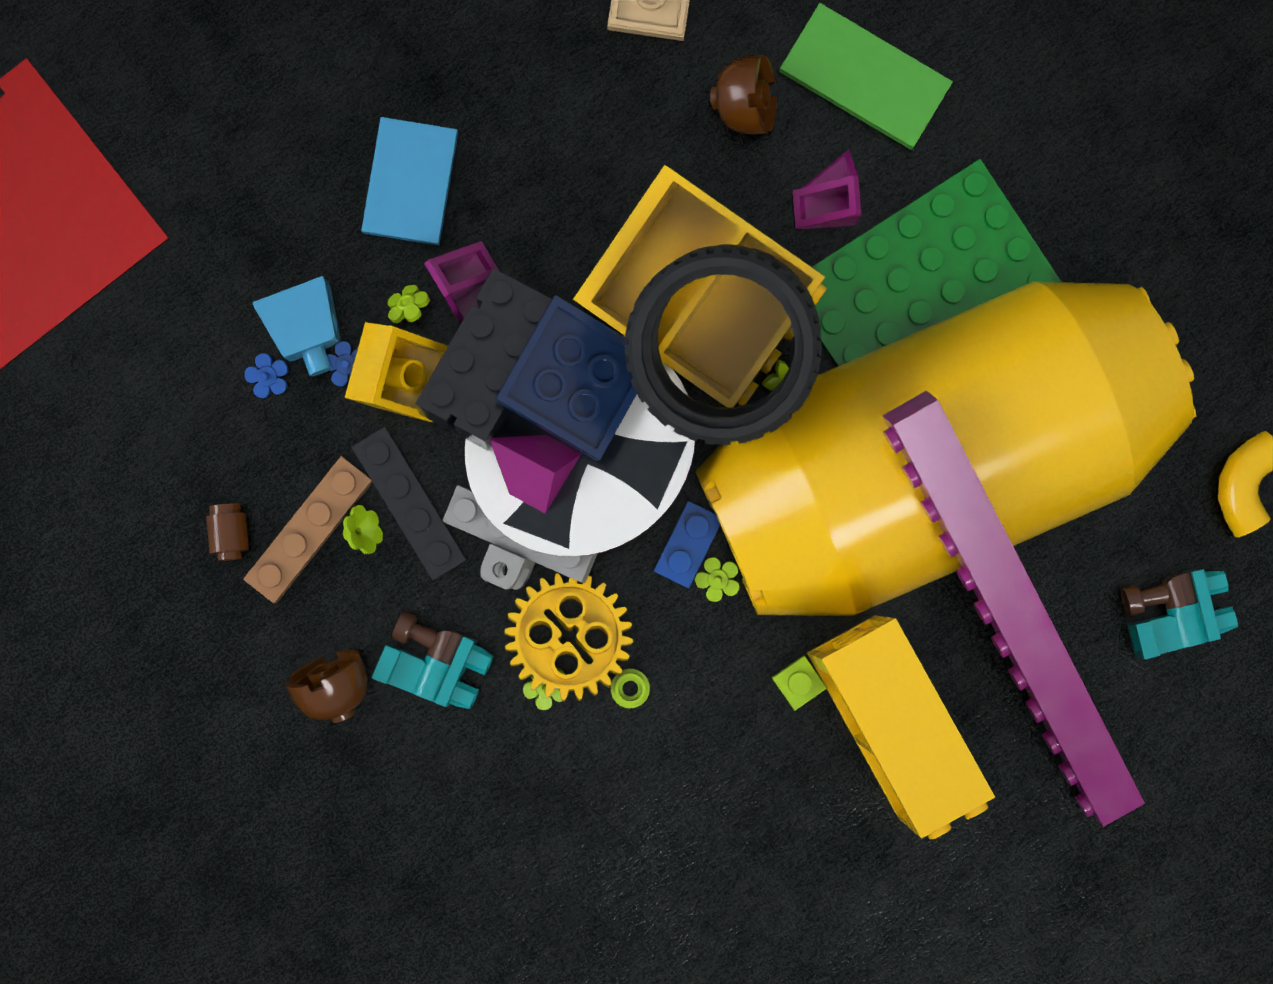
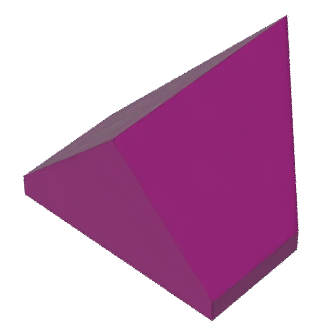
M849 149L801 189L793 190L796 229L856 225L861 217L859 179Z
M482 241L429 259L424 263L460 324L472 305L478 308L476 297L492 269L494 268L499 271Z
M547 435L489 438L509 494L546 514L581 453Z

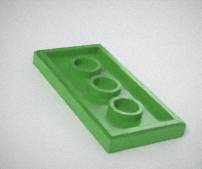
M821 3L817 6L779 70L780 73L910 150L914 148L953 83L950 79Z

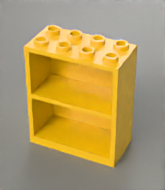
M664 165L573 300L625 335L628 319L637 298L644 287L659 271L691 251L721 244L742 245L774 256L775 259L787 265L800 278V281L806 286L812 296L815 305L825 293L827 287L821 284L826 278L823 274L680 174ZM711 275L690 282L671 297L662 313L658 328V349L664 364L724 406L734 408L737 403L741 406L746 405L759 386L753 380L760 370L765 374L770 371L782 354L776 347L783 337L790 341L794 337L791 320L781 302L768 289L750 279L736 275Z
M874 615L807 653L894 812L921 839L927 835L930 840L935 839L952 828L950 822L963 815L966 819L973 818L988 809L986 802L992 800L995 796L896 618Z

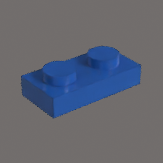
M688 501L654 572L689 589L720 526L716 514Z

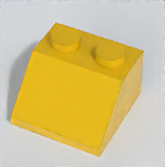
M365 322L345 398L375 408L433 422L419 414L415 403L448 346L394 326Z

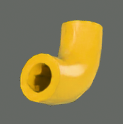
M1262 431L1250 438L1228 457L1219 476L1218 502L1224 519L1235 538L1247 535L1271 520L1258 495L1259 484L1262 478L1273 471V436L1267 431Z

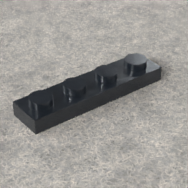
M383 427L352 446L353 451L431 579L434 581L467 561L388 429Z

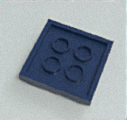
M555 295L549 302L494 401L592 459L599 461L637 395L630 381L632 379L631 372L627 371L625 346L627 345V339Z

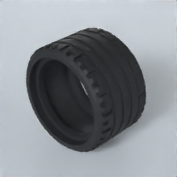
M721 244L699 248L679 257L664 267L644 287L637 298L633 311L630 313L625 338L627 339V345L625 346L627 371L631 372L632 379L630 381L641 402H646L649 406L647 410L665 427L670 425L675 428L673 432L696 442L697 439L705 440V444L730 445L731 442L736 441L739 444L746 443L747 441L763 437L764 433L768 431L773 432L778 429V427L792 418V414L801 408L809 396L812 386L816 381L821 361V326L816 306L806 286L787 265L775 259L774 256L742 245ZM711 275H736L750 279L768 289L784 307L791 320L795 336V353L791 367L782 382L765 397L754 403L736 408L710 406L684 394L670 379L662 364L658 349V328L662 313L671 297L690 282Z

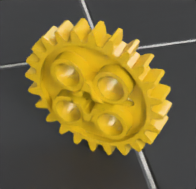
M556 573L554 585L551 586L544 578H541V591L536 592L528 586L526 592L530 600L528 602L518 598L515 600V604L521 610V613L508 614V619L514 622L516 627L506 628L505 635L515 638V641L505 645L506 651L517 652L518 654L510 661L511 667L523 665L524 669L519 674V679L523 680L532 676L534 678L531 685L532 691L536 690L541 684L545 685L546 698L552 695L554 689L560 690V698L564 702L568 691H574L578 701L582 700L584 688H588L595 696L598 694L596 685L598 681L607 687L611 686L612 683L607 675L608 672L617 675L622 673V669L616 663V660L628 661L630 655L621 650V646L631 645L633 639L622 636V632L629 630L632 627V623L620 622L619 619L626 613L627 609L626 607L614 609L613 605L618 595L613 594L607 598L603 596L606 587L605 583H602L596 589L591 588L592 576H588L586 583L578 584L577 580L572 578L569 579V583H563L560 574ZM566 600H574L580 604L582 613L574 619L565 618L560 612V605ZM545 610H551L567 632L573 629L578 632L575 641L592 658L593 662L591 664H587L581 658L579 652L570 642L564 644L559 642L562 633L544 614ZM537 625L547 626L552 632V638L545 644H536L529 636L531 629ZM598 629L604 632L607 637V644L601 649L591 648L585 641V635L589 631ZM567 654L575 658L578 666L575 672L564 675L557 671L555 661L561 655Z

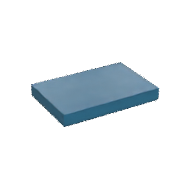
M384 117L380 118L361 229L363 234L440 245L458 138L457 129Z

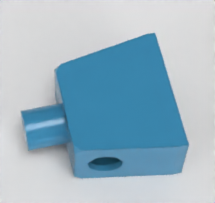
M323 276L252 302L277 348L286 360L290 362L303 358L309 376H316L332 369L325 349L335 346L341 342L331 286Z

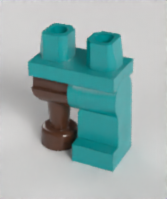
M1193 569L1170 575L1163 580L1162 584L1142 591L1137 585L1121 587V600L1128 618L1144 614L1145 606L1165 604L1167 611L1166 615L1127 624L1135 658L1146 660L1167 652L1221 639L1220 634L1238 627L1233 607L1228 606L1214 610L1210 596L1228 591L1229 586L1225 572H1204V569Z
M403 610L396 622L391 639L402 644H406L409 639H412L429 648L426 656L422 658L392 644L386 645L372 679L393 685L443 707H448L452 704L457 707L471 709L479 689L462 682V677L466 668L486 675L494 655L478 646V640L465 636L457 631L446 630L440 632L417 624L418 618L415 614Z

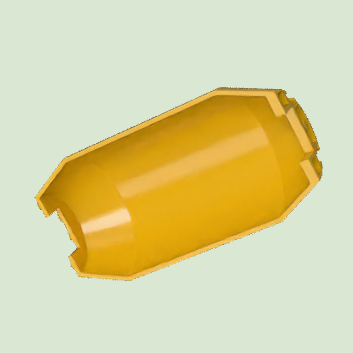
M1030 282L817 375L809 396L801 408L792 414V418L773 432L768 431L764 433L763 437L741 444L738 441L731 442L730 445L720 444L695 471L709 505L715 511L743 576L742 581L757 615L855 616L949 575L961 567L957 557L953 556L950 558L941 545L938 536L943 534V531L938 521L931 523L920 504V501L924 500L925 496L920 487L918 486L914 489L907 480L902 470V466L907 464L901 451L895 453L883 434V431L887 430L888 426L882 415L925 391L938 399L1013 546L1130 495L1190 426L1193 418L1196 417L1190 382L1194 381V374L1189 363L1180 357L1176 347L1179 339L1173 325L1170 322H1163L1151 304L1147 292L1142 287L1136 288L1130 284Z

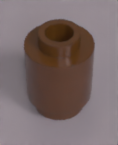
M228 503L209 506L210 515L206 516L209 554H217L218 561L242 559L241 552L249 551L246 513L241 512V504Z

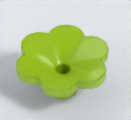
M357 505L351 509L350 516L344 518L343 536L352 549H360L364 554L375 552L376 544L381 543L383 540V532L378 526V515L372 510L366 511L362 505Z

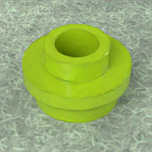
M636 669L622 670L620 675H615L611 684V694L617 704L625 708H636L647 700L650 685L647 677L642 672ZM634 681L638 686L637 693L632 696L626 695L622 688L624 683Z

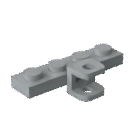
M459 485L455 489L443 518V522L493 543L489 545L482 562L481 577L483 580L503 589H521L527 583L535 562L581 583H586L598 554L557 556L538 552L518 544L504 535L485 516L472 490ZM507 565L508 571L505 575L504 569Z

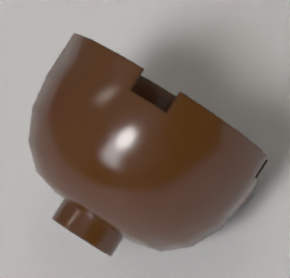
M751 55L734 59L719 74L717 86H712L710 92L712 108L714 110L718 109L720 118L729 129L738 133L754 135L767 134L768 131H772L776 119L777 95H770L769 83L775 82V75L768 56Z
M354 649L337 651L336 654L339 658L337 660L324 663V656L292 673L289 676L291 683H285V686L297 709L312 719H332L333 723L342 722L353 716L355 713L354 708L361 703L367 693L368 676L359 651Z

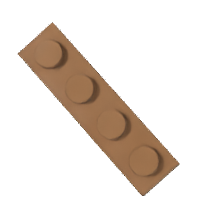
M341 456L243 580L272 603H277L373 483L372 480Z

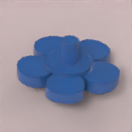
M343 341L335 345L337 356L327 355L332 367L329 371L336 370L332 374L331 380L337 386L347 384L348 374L350 377L358 349L354 350L351 354L352 349L348 342Z
M267 353L257 355L255 358L257 367L252 366L245 370L247 382H258L253 388L254 394L259 398L268 397L271 391L276 395L283 394L288 385L286 380L280 378V376H285L288 373V365L284 360H277L273 363L271 355Z

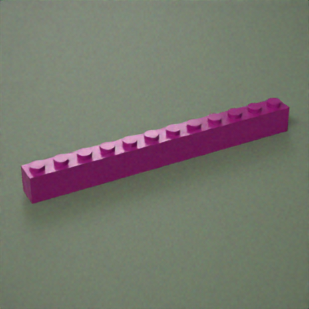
M925 391L882 415L888 426V429L883 431L887 442L895 453L901 451L907 464L902 466V470L914 489L919 486L924 494L925 499L920 501V504L931 523L938 521L943 531V534L939 535L938 538L950 558L953 556L957 557L961 567L956 570V573L966 590L969 592L973 589L979 601L974 603V607L985 625L992 624L996 634L991 636V639L1003 658L1008 656L1014 667L1008 669V672L1020 691L1026 689L1030 699L1025 704L1037 723L1043 721L1047 729L1046 732L1042 733L1043 739L1054 755L1060 754L1064 763L1058 765L1059 769L1070 786L1076 784L1080 794L1075 796V799L1087 818L1093 815L1104 827L1145 804L938 399Z

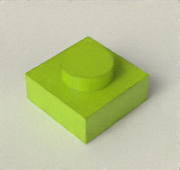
M804 655L772 677L794 711L827 689Z

